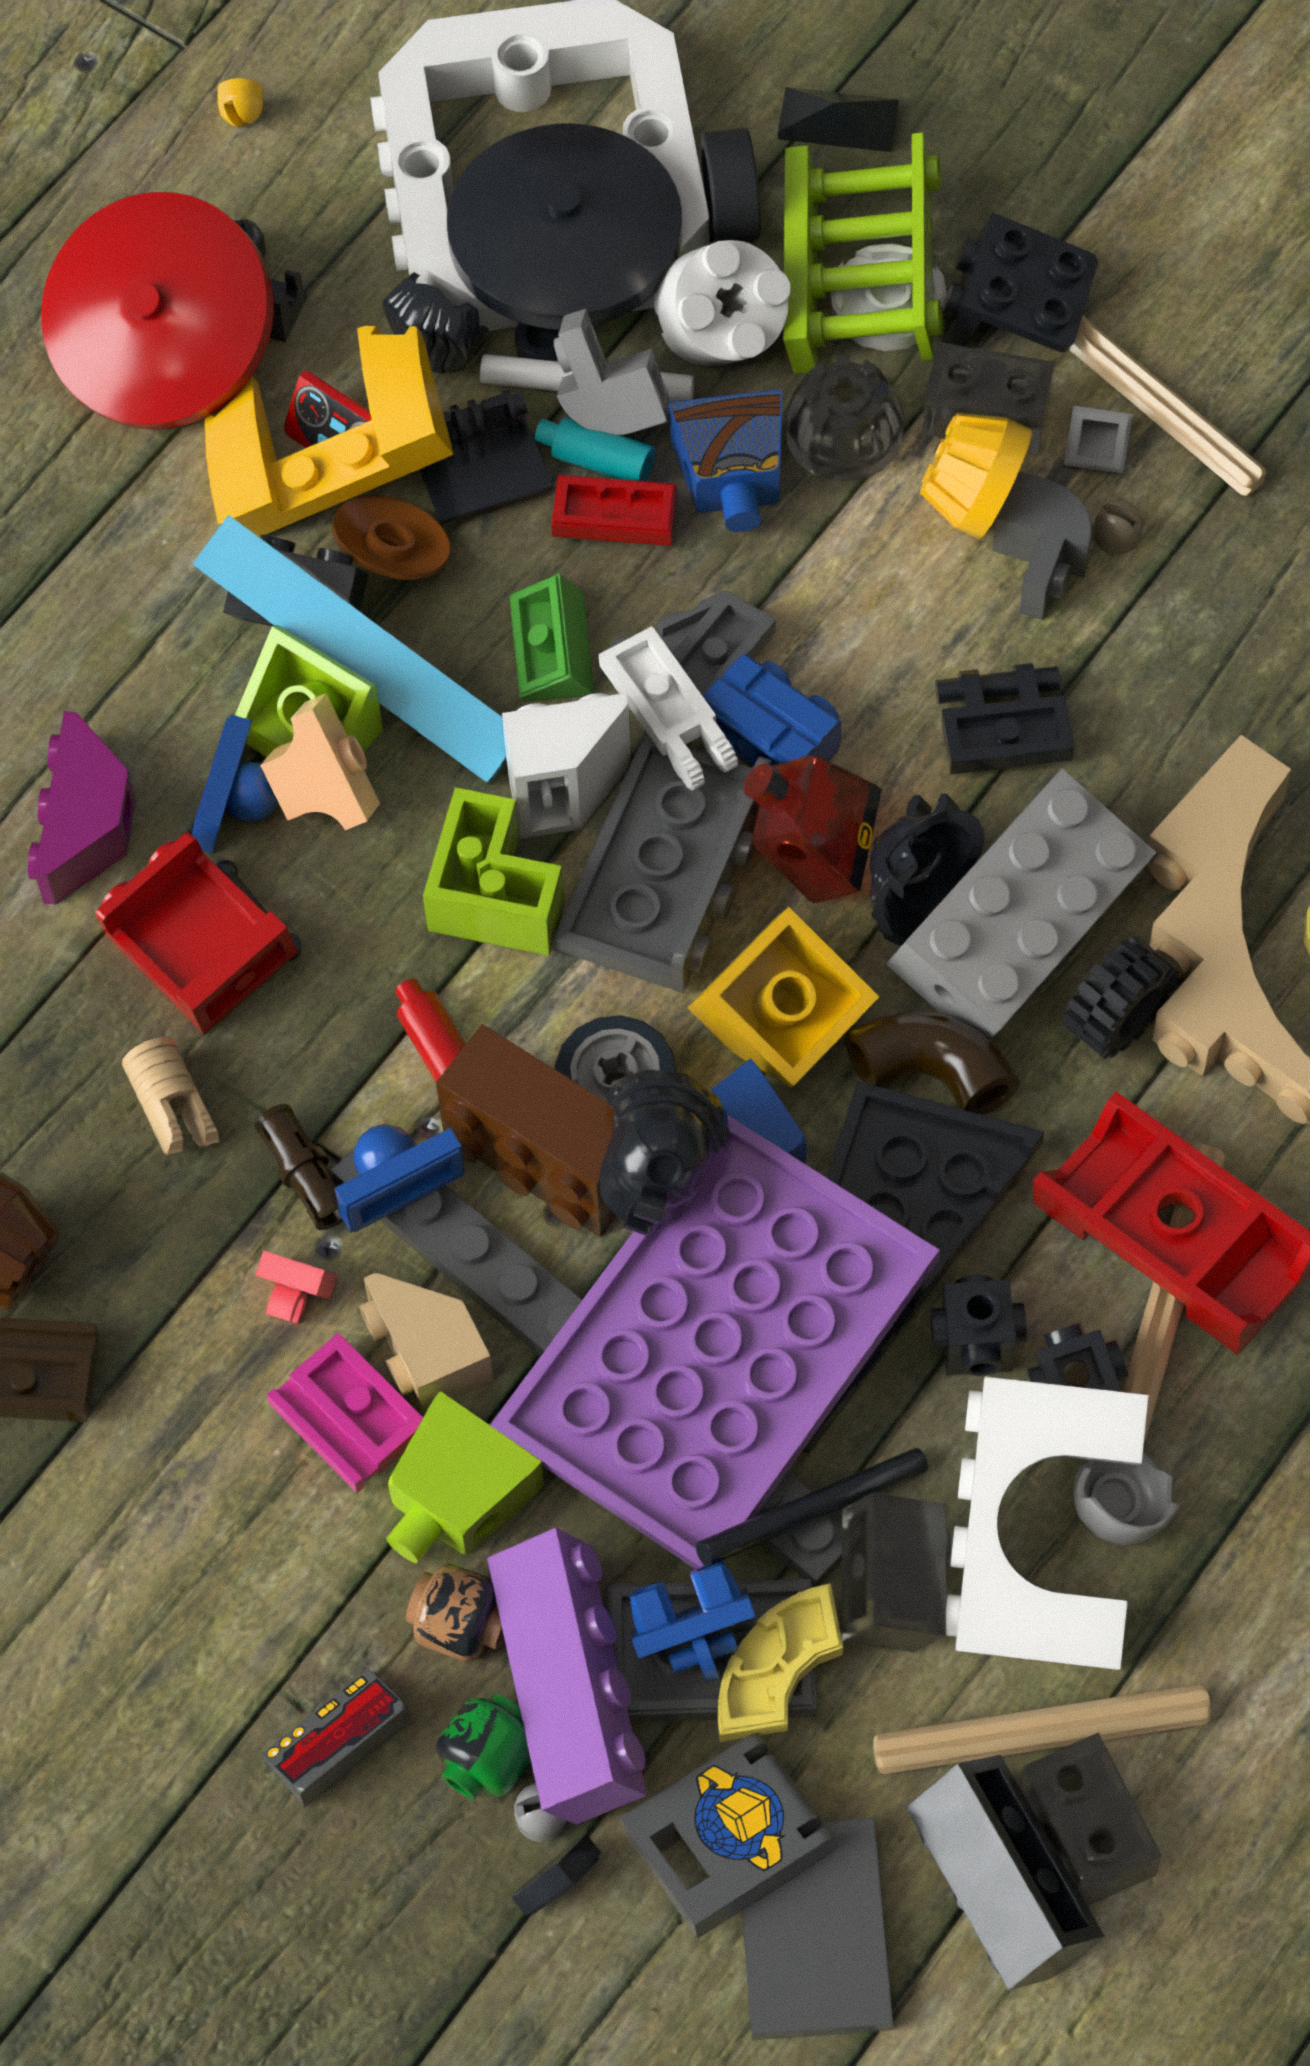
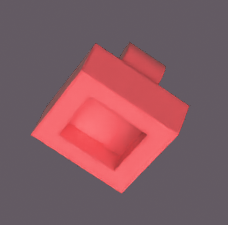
M264 1250L255 1276L277 1283L268 1301L266 1314L296 1324L300 1323L303 1316L308 1293L330 1300L338 1275Z

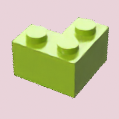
M455 787L423 893L427 929L429 932L550 956L554 942L553 938L557 931L565 902L562 866L514 856L519 839L516 799Z

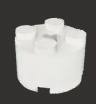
M735 240L717 241L690 251L671 264L655 293V315L658 314L660 325L664 332L661 334L668 347L682 359L699 366H720L755 357L775 342L784 327L788 314L790 282L787 276L780 271L776 263L765 252L745 242ZM716 294H720L724 298L723 303L716 298ZM723 304L726 307V314L720 313Z

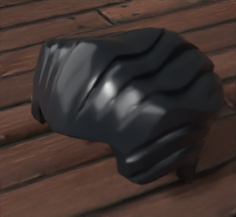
M414 272L398 284L382 302L390 328L394 335H405L409 326H417L423 335L432 372L443 373L444 370L448 372L463 367L473 347L477 345L478 341L490 329L483 324L479 326V313L476 307L467 302L460 306H452L434 286L416 283L421 275Z

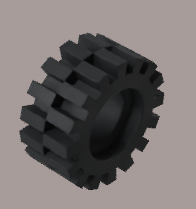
M1133 936L1129 941L1125 939L1119 943L1117 950L1112 948L1105 954L1104 962L1101 965L1097 963L1090 970L1092 975L1087 981L1083 980L1077 988L1079 994L1072 997L1067 1005L1070 1009L1064 1013L1063 1019L1065 1022L1063 1024L1105 1059L1107 1057H1115L1119 1050L1123 1052L1130 1046L1132 1038L1137 1040L1144 1033V1027L1148 1022L1153 1023L1156 1019L1157 1010L1170 998L1167 994L1176 987L1177 982L1175 979L1179 977V971L1140 938Z

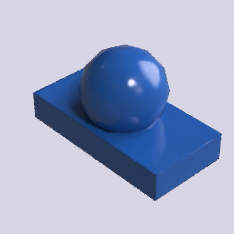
M231 714L230 718H226L192 831V835L198 840L202 850L210 853L214 851L226 810L230 816L241 822L256 823L269 817L279 804L260 766L261 763H241L252 720Z
M386 1123L370 1127L359 1137L354 1149L353 1161L360 1175L335 1188L340 1216L351 1233L357 1232L464 1176L465 1168L462 1146L452 1129L449 1128L416 1145L413 1138L401 1127Z

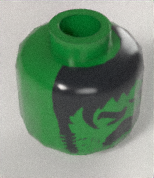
M493 1693L489 1699L469 1698L436 1743V1752L446 1766V1769L441 1774L442 1779L455 1791L470 1800H475L480 1792L487 1796L504 1797L531 1763L520 1708L514 1702L496 1693Z

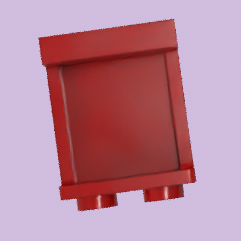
M185 832L176 841H169L160 846L151 856L149 864L129 882H122L113 887L106 894L102 905L95 912L106 936L204 1035L298 952L287 926L271 911L265 914L204 854L198 840L190 832Z

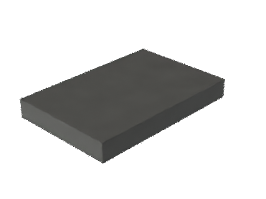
M811 1579L737 1581L739 1590L747 1588L756 1617L706 1634L707 1640L732 1631L737 1646H739L762 1615L781 1601L810 1589ZM693 1583L665 1584L675 1613L700 1605ZM650 1584L608 1585V1612L616 1629V1641L612 1645L618 1670L624 1676L631 1694V1703L627 1706L630 1722L718 1720L720 1686L729 1659L735 1652L714 1659L720 1678L710 1682H706L700 1664L677 1673L673 1671L668 1654L693 1645L691 1640L638 1658L631 1637V1629L636 1627L633 1621L630 1592ZM815 1668L799 1681L788 1704V1717L816 1716Z
M874 1818L822 1821L821 1826L803 1838L806 1839L820 1829L827 1828L837 1842L835 1849L814 1865L742 1910L752 2040L893 2030Z

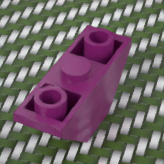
M64 711L60 734H52L50 736L47 762L49 771H53L50 788L41 789L38 800V822L40 825H43L40 842L31 843L28 855L29 879L37 880L43 904L56 905L127 855L136 803L127 768L77 712Z

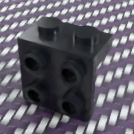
M992 212L977 239L967 236L958 255L955 269L963 272L960 284L954 282L951 284L942 305L943 317L948 318L942 342L963 350L980 321H983L1055 351H1068L1076 339L1098 266L1097 257L1087 250Z

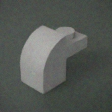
M587 309L565 315L558 333L559 337L554 339V348L564 373L573 372L571 375L562 377L557 398L566 413L586 429L614 435L629 434L667 422L669 415L668 402H671L652 349L650 348L611 362H606Z

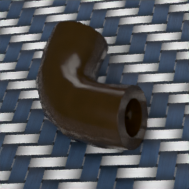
M908 1010L875 1018L848 1030L845 1034L848 1056L863 1083L880 1087L906 1075H930L940 1080L950 1090L961 1109L981 1115L990 1113L1002 1106L1015 1094L1020 1085L1019 1078L1004 1055L979 1029L947 1014Z

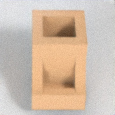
M327 693L304 702L291 718L294 730L293 740L275 748L260 766L288 821L306 813L322 812L334 817L347 830L367 822L380 805V802L364 771L367 767V762L360 743L353 735L347 736Z

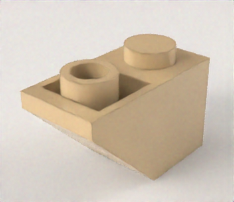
M376 1272L364 1277L368 1302L359 1305L364 1322L374 1341L386 1338L394 1357L386 1360L392 1380L401 1396L412 1392L422 1413L428 1410L440 1391L454 1399L494 1381L490 1354L463 1300Z

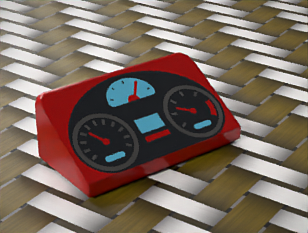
M304 370L297 380L285 419L284 432L291 439L308 448L371 421L372 418L368 410L312 372Z

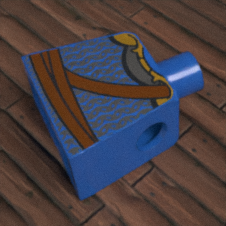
M781 389L668 402L670 443L694 508L702 513L723 510L725 526L733 532H746L756 528L761 522L759 506L775 504L780 500L782 446Z

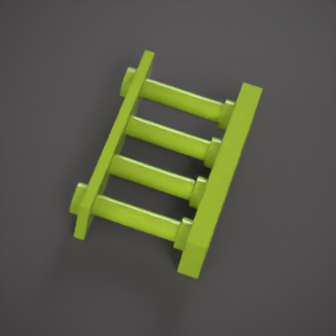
M923 132L912 134V164L825 173L823 168H814L808 145L785 148L784 274L790 282L791 290L788 297V314L783 327V341L794 374L817 372V348L826 347V343L829 340L906 332L915 333L922 361L934 360L933 336L943 335V314L940 299L933 300L932 191L942 190V174L939 156H929ZM912 188V211L826 221L823 215H818V204L826 203L827 197ZM912 235V259L834 268H824L823 263H818V251L826 250L827 244ZM913 283V308L824 317L823 311L817 312V299L826 298L827 292Z

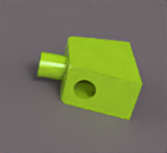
M440 1391L432 1401L390 1476L388 1486L391 1501L405 1515L386 1537V1540L395 1551L413 1563H418L437 1538H440L461 1554L471 1553L544 1486L541 1460Z

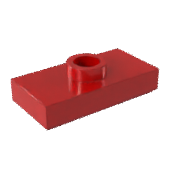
M558 475L551 522L552 537L671 546L677 504V484Z

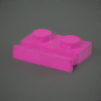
M339 1333L289 1375L290 1379L279 1389L273 1388L267 1394L269 1405L356 1493H359L364 1488V1483L375 1473L378 1472L380 1474L404 1453L423 1419Z

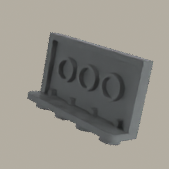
M644 733L554 935V950L684 993L692 972L702 974L708 963L713 946V938L708 937L715 919L724 922L729 914L736 889L734 885H731V881L737 867L746 870L752 860L758 835L753 833L758 818L759 816L769 818L775 806L777 797L765 789L772 777V760L760 756L754 768L738 763L737 767L728 772H723L708 753L688 747L692 756L699 762L705 780L704 785L690 790L673 769L668 755L663 756L649 735Z

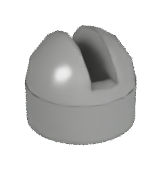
M536 1782L525 1787L517 1796L514 1804L515 1822L519 1831L528 1839L536 1842H547L559 1837L565 1831L569 1821L544 1812L542 1809L525 1814L524 1806L540 1803Z

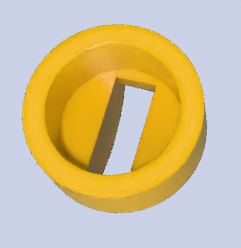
M245 78L229 79L220 83L217 88V99L222 118L228 124L235 127H244L246 123L253 124L259 119L263 108L262 85L254 80Z

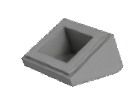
M1073 405L1064 465L1123 474L1133 414Z

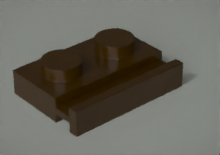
M0 1318V1417L87 1422L96 1362L94 1358L96 1343L99 1340V1331L96 1323Z

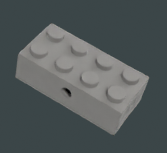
M1061 768L905 941L886 965L938 1012L947 1014L979 1029L990 1040L1157 852Z

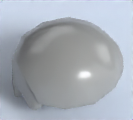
M1144 1452L1142 1454V1464L1140 1465L1087 1460L1075 1476L1073 1496L1078 1517L1096 1538L1119 1547L1138 1545L1149 1541L1167 1527L1176 1515L1180 1505L1173 1502L1172 1474L1157 1467L1154 1461Z

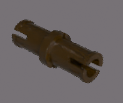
M279 1104L266 1110L258 1117L260 1121L255 1122L254 1126L279 1165L277 1172L282 1183L288 1188H293L296 1195L299 1196L316 1229L327 1230L340 1224L343 1219L340 1216L335 1188L338 1185L327 1168L329 1160L324 1150L319 1146L313 1145L302 1129L290 1105Z

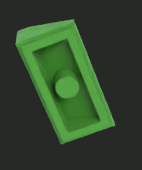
M559 573L510 594L520 699L524 702L581 697L593 693L594 682L585 601L581 589Z

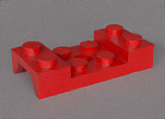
M1117 1091L1108 1099L1091 1135L1058 1170L1041 1171L1033 1180L1034 1205L1084 1241L1089 1234L1165 1289L1186 1305V1317L1236 1355L1242 1352L1310 1276L1309 1230ZM1179 1204L1189 1208L1194 1213L1195 1219L1188 1226L1172 1228L1165 1225L1159 1219L1158 1214L1169 1205Z

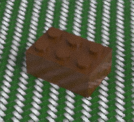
M482 1024L436 1081L443 1131L449 1128L452 1129L462 1146L463 1160L470 1163L480 1160L496 1170L499 1179L515 1193L521 1196H528L532 1193L549 1204L552 1213L568 1227L575 1230H581L582 1227H585L601 1237L617 1217L604 1203L599 1184L603 1159L612 1137L614 1107Z

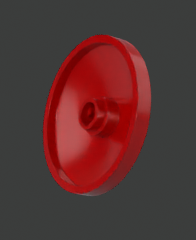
M150 192L129 196L111 203L90 216L72 233L58 252L46 280L41 307V326L47 354L54 370L68 390L82 403L101 416L113 422L139 429L159 430L185 426L213 414L226 405L248 383L258 368L267 348L273 324L274 297L272 283L265 261L254 241L243 228L214 205L189 195L174 192Z

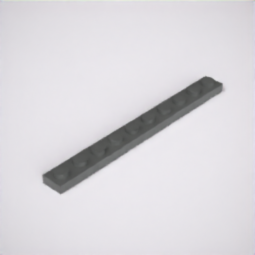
M354 1149L331 1170L332 1177L338 1186L360 1175L353 1161ZM446 1185L380 1219L385 1226L540 1357L582 1301L580 1297ZM787 1472L756 1516L807 1495L811 1491ZM833 1512L762 1544L803 1579H811L812 1587H817L828 1578L861 1542V1533L837 1512Z

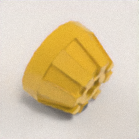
M957 413L948 424L945 433L947 436L945 439H940L934 451L936 457L933 464H930L926 469L920 494L954 528L980 540L993 524L1014 484L1028 450L1032 430L1007 417Z

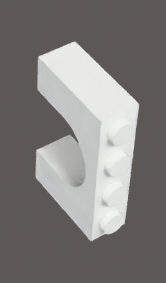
M984 1377L983 1392L969 1390L965 1431L978 1432L976 1458H962L958 1499L971 1500L968 1527L955 1526L950 1565V1567L964 1568L961 1596L947 1594L943 1635L956 1636L955 1651L1116 1670L1121 1669L1127 1601L1056 1593L1031 1584L1020 1576L1006 1559L999 1542L997 1516L1001 1499L1009 1484L1023 1470L1040 1461L1064 1457L1130 1465L1142 1464L1149 1395Z

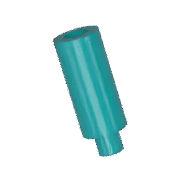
M567 416L561 420L560 424L541 419L535 432L536 442L551 446V456L553 458L613 479L647 481L653 468L656 448L654 446L622 435L586 429Z

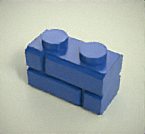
M742 654L725 671L723 678H719L702 695L716 714V724L724 733L726 739L729 740L736 755L753 767L760 756L772 760V768L788 779V792L793 796H797L811 781L815 761L820 760L827 764L836 755L841 746L842 721L839 720L836 709L823 697L812 695L808 698L792 687L788 675L773 662L765 661L761 665L749 655Z

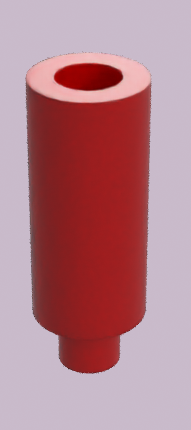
M408 979L399 984L395 989V993L402 1004L398 1008L396 1015L436 1083L466 1045V1042L435 991H423L417 979Z

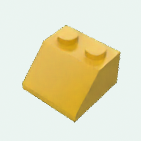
M787 907L762 930L687 1008L732 1053L745 1061L751 1059L760 1070L792 1088L866 1012L879 996L790 907Z

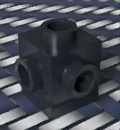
M985 1275L962 1277L953 1284H943L941 1308L930 1309L933 1348H944L946 1376L965 1374L985 1376L997 1372L1012 1371L1016 1343L1026 1342L1027 1326L1024 1303H1012L1010 1280L993 1281L991 1277Z
M1082 1323L1043 1335L1047 1347L1036 1350L1034 1354L1038 1366L1027 1369L1030 1382L1070 1386L1064 1379V1369L1071 1362H1080L1089 1371V1379L1081 1388L1122 1392L1118 1381L1128 1378L1127 1369L1117 1341L1112 1340L1105 1343L1100 1329L1085 1334Z

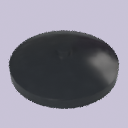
M561 123L541 125L522 130L499 140L479 154L467 166L458 179L449 200L447 210L449 250L453 265L465 286L478 300L498 314L530 326L560 329L565 315L587 309L591 323L595 326L617 319L633 311L656 293L665 273L671 264L677 260L681 249L682 208L676 185L663 164L651 152L634 140L617 132L586 124Z

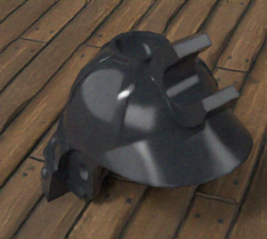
M947 793L940 794L938 804L932 813V807L920 795H914L908 803L906 809L907 816L900 817L895 823L890 825L874 839L871 846L872 852L869 863L872 879L870 884V902L873 911L871 915L873 919H876L879 931L883 934L884 939L899 946L905 943L962 877L973 867L984 847V830L978 818L967 811L959 810V806Z
M647 1069L626 1076L604 1096L608 1104L614 1107L615 1113L612 1118V1122H614L612 1137L599 1175L600 1193L604 1203L610 1210L624 1220L623 1228L645 1236L650 1235L653 1226L667 1225L677 1220L690 1207L706 1177L713 1152L718 1153L720 1147L725 1148L728 1143L730 1134L728 1116L721 1101L715 1093L687 1073Z

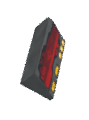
M367 1669L263 1752L261 1756L305 1808L411 1722L409 1709L393 1691Z

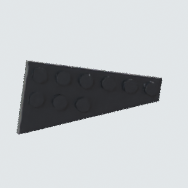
M857 1081L826 1178L939 1249L940 1260L803 1449V1453H811L1042 1145L1044 1131Z

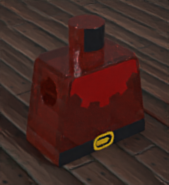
M806 756L772 767L769 764L756 766L746 777L743 787L745 795L759 804L752 836L755 847L813 904L860 892L882 789L876 784L819 756Z

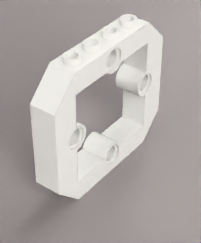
M572 0L430 19L378 72L381 96L370 97L375 132L386 131L388 142L377 143L382 178H394L395 188L384 189L389 224L401 223L402 235L392 236L396 271L408 270L409 276L414 272L421 275L416 283L434 286L452 306H460L466 302L470 303L478 310L479 326L483 324L491 331L517 327L519 322L498 314L478 300L465 286L453 265L447 235V210L453 192L451 159L447 148L435 138L430 102L496 94L498 101L505 108L515 112H529L540 108L547 102L551 95V86L630 75L636 110L628 115L623 123V135L651 152L663 164L676 185L682 208V242L678 258L690 251L710 244L709 213L674 33L617 0ZM655 294L633 311L654 308Z

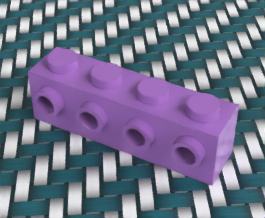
M555 1527L488 1557L489 1570L542 1811L577 1825L647 1796L642 1776V1770L645 1769L646 1765L645 1754L631 1728L627 1706L631 1703V1694L624 1676L617 1667L612 1645L616 1641V1629L610 1614L603 1606L598 1581L602 1578V1568L595 1551L589 1544Z

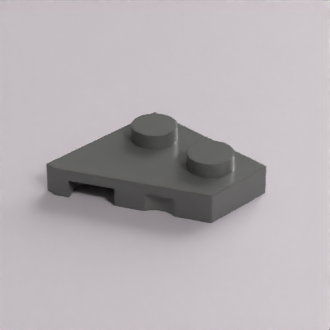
M724 590L700 601L699 605L692 610L678 611L658 620V629L655 631L698 691L703 695L719 678H723L725 671L742 654H747L753 659L776 633V620L731 592ZM625 636L614 640L610 644L609 649L625 641Z

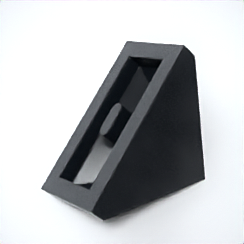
M786 87L778 127V139L891 152L899 100Z

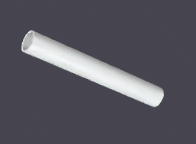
M483 354L480 368V383L558 391L562 377L571 375L573 372L564 373L558 361ZM660 372L671 402L693 400L694 375Z

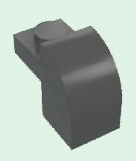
M1019 471L1002 508L995 518L992 551L1030 562L1022 584L1020 613L1043 620L1050 599H1062L1070 574L1082 578L1085 577L1091 537V523L1085 506L1070 490L1056 482Z

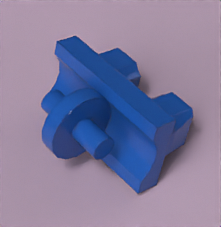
M724 1560L710 1567L703 1565L690 1571L700 1605L675 1613L664 1581L630 1592L633 1621L636 1627L631 1629V1637L638 1658L691 1640L693 1645L668 1654L674 1673L700 1664L706 1682L720 1678L714 1659L739 1650L732 1631L708 1640L705 1635L756 1617L747 1588L739 1590L737 1581Z

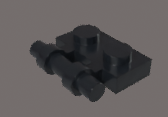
M1033 663L1013 665V671L979 675L978 669L959 671L957 678L935 680L938 704L961 702L962 707L942 709L941 724L950 775L1073 760L1074 744L1065 696L1059 695L1042 698L1039 696V692L1060 690V675L1057 666L1034 669ZM1013 695L1017 699L1016 701L985 704L984 699Z

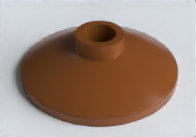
M380 495L352 498L344 502L337 509L332 522V533L340 549L344 553L352 555L353 561L360 566L382 576L402 580L427 578L438 573L445 566L450 554V542L442 526L427 512L400 499Z

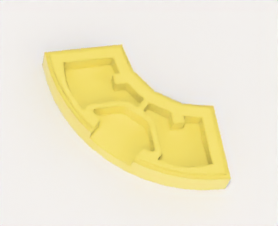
M831 1583L799 1592L768 1610L757 1620V1624L738 1646L739 1650L731 1655L722 1678L718 1699L720 1742L743 1739L755 1733H759L761 1736L788 1731V1704L799 1681L818 1664L843 1655V1644Z

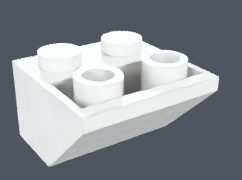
M595 693L584 696L578 701L549 706L534 703L525 705L517 711L502 713L508 778L512 799H516L520 839L582 829L626 774L631 765L629 707L626 693L610 696L603 693Z

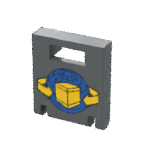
M759 1733L751 1734L620 1817L623 1832L697 1939L829 1855L837 1845L835 1838L827 1828L820 1829L806 1839L803 1838L822 1825L821 1819L774 1754L765 1756L768 1751V1745ZM675 1829L709 1876L688 1891L661 1854L663 1850L678 1841Z

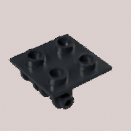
M508 389L501 390V395L481 400L480 404H476L475 400L471 399L467 401V408L459 409L457 404L450 406V413L447 411L443 412L454 455L419 469L440 524L554 489L524 416L527 414V407L521 391L510 394Z

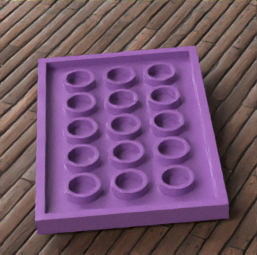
M727 1115L730 1131L728 1143L725 1148L720 1147L718 1153L713 1152L706 1177L690 1207L677 1220L667 1225L653 1226L649 1236L632 1232L490 1424L491 1427L541 1460L544 1468L694 1569L703 1566L696 1552L698 1541L749 1520L758 1514L940 1260L939 1249L729 1115Z

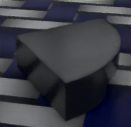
M585 1834L545 1865L511 1897L526 1916L529 1913L535 1914L573 1887L599 1860L598 1856L601 1854V1851L590 1837Z

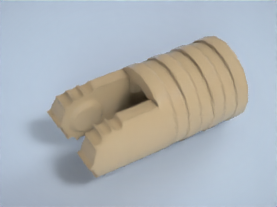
M160 1037L145 1041L126 1054L123 1058L122 1066L165 1156L183 1151V1132L180 1130V1125L177 1124L176 1118L179 1115L182 1116L189 1133L192 1134L193 1140H195L196 1145H199V1148L220 1142L218 1130L172 1038Z

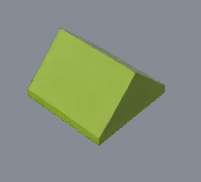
M280 625L272 626L235 715L252 720L246 744L268 757L275 748L293 740L294 730L291 718L304 702L327 693L347 736L353 735L365 752L383 731L377 685Z

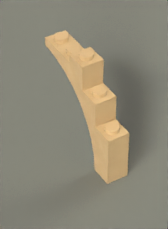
M1240 735L1149 836L1148 845L1157 853L1145 866L1150 869L1152 876L1162 886L1169 890L1181 891L1153 923L1149 946L1177 968V971H1179L1178 978L1184 977L1186 979L1157 1012L1152 1041L1157 1043L1160 1052L1170 1062L1179 1067L1188 1066L1202 1077L1219 1059L1224 1063L1228 1073L1238 1082L1249 1087L1255 1085L1276 1100L1278 1108L1288 1118L1300 1124L1308 1123L1310 1125V1058L1277 1019L1253 971L1243 934L1241 884L1243 873L1259 835L1285 800L1291 769Z

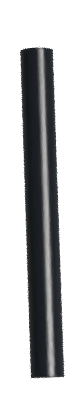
M913 1448L698 1541L696 1544L697 1555L706 1567L717 1564L925 1473L928 1470L926 1456L919 1448Z

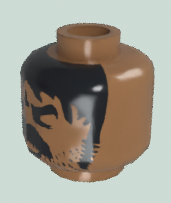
M450 1563L442 1565L434 1574L428 1572L422 1574L414 1588L406 1612V1622L413 1625L414 1638L419 1645L463 1663L474 1662L483 1654L486 1647L497 1650L501 1646L504 1634L491 1578Z

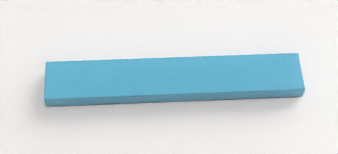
M227 515L192 565L273 625H280L377 685L379 703L490 784L507 761L502 716L236 519Z

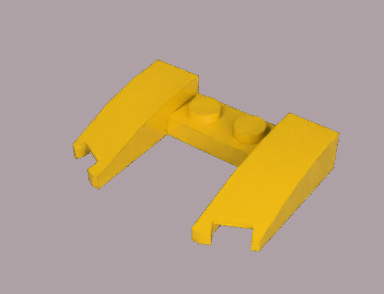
M376 326L357 328L371 421L277 461L259 384L253 376L215 417L209 415L204 418L206 459L219 526L227 515H230L260 537V535L276 531L454 455L423 335L417 326H409L405 335H381Z

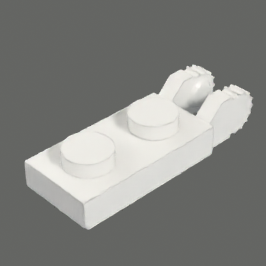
M652 626L599 654V666L618 693H626L628 707L663 756L668 755L673 769L683 780L687 788L694 790L704 785L705 782L699 762L692 756V753L685 745L698 737H701L706 751L720 770L728 772L738 766L736 753L729 740L726 739L724 733L716 724V714Z

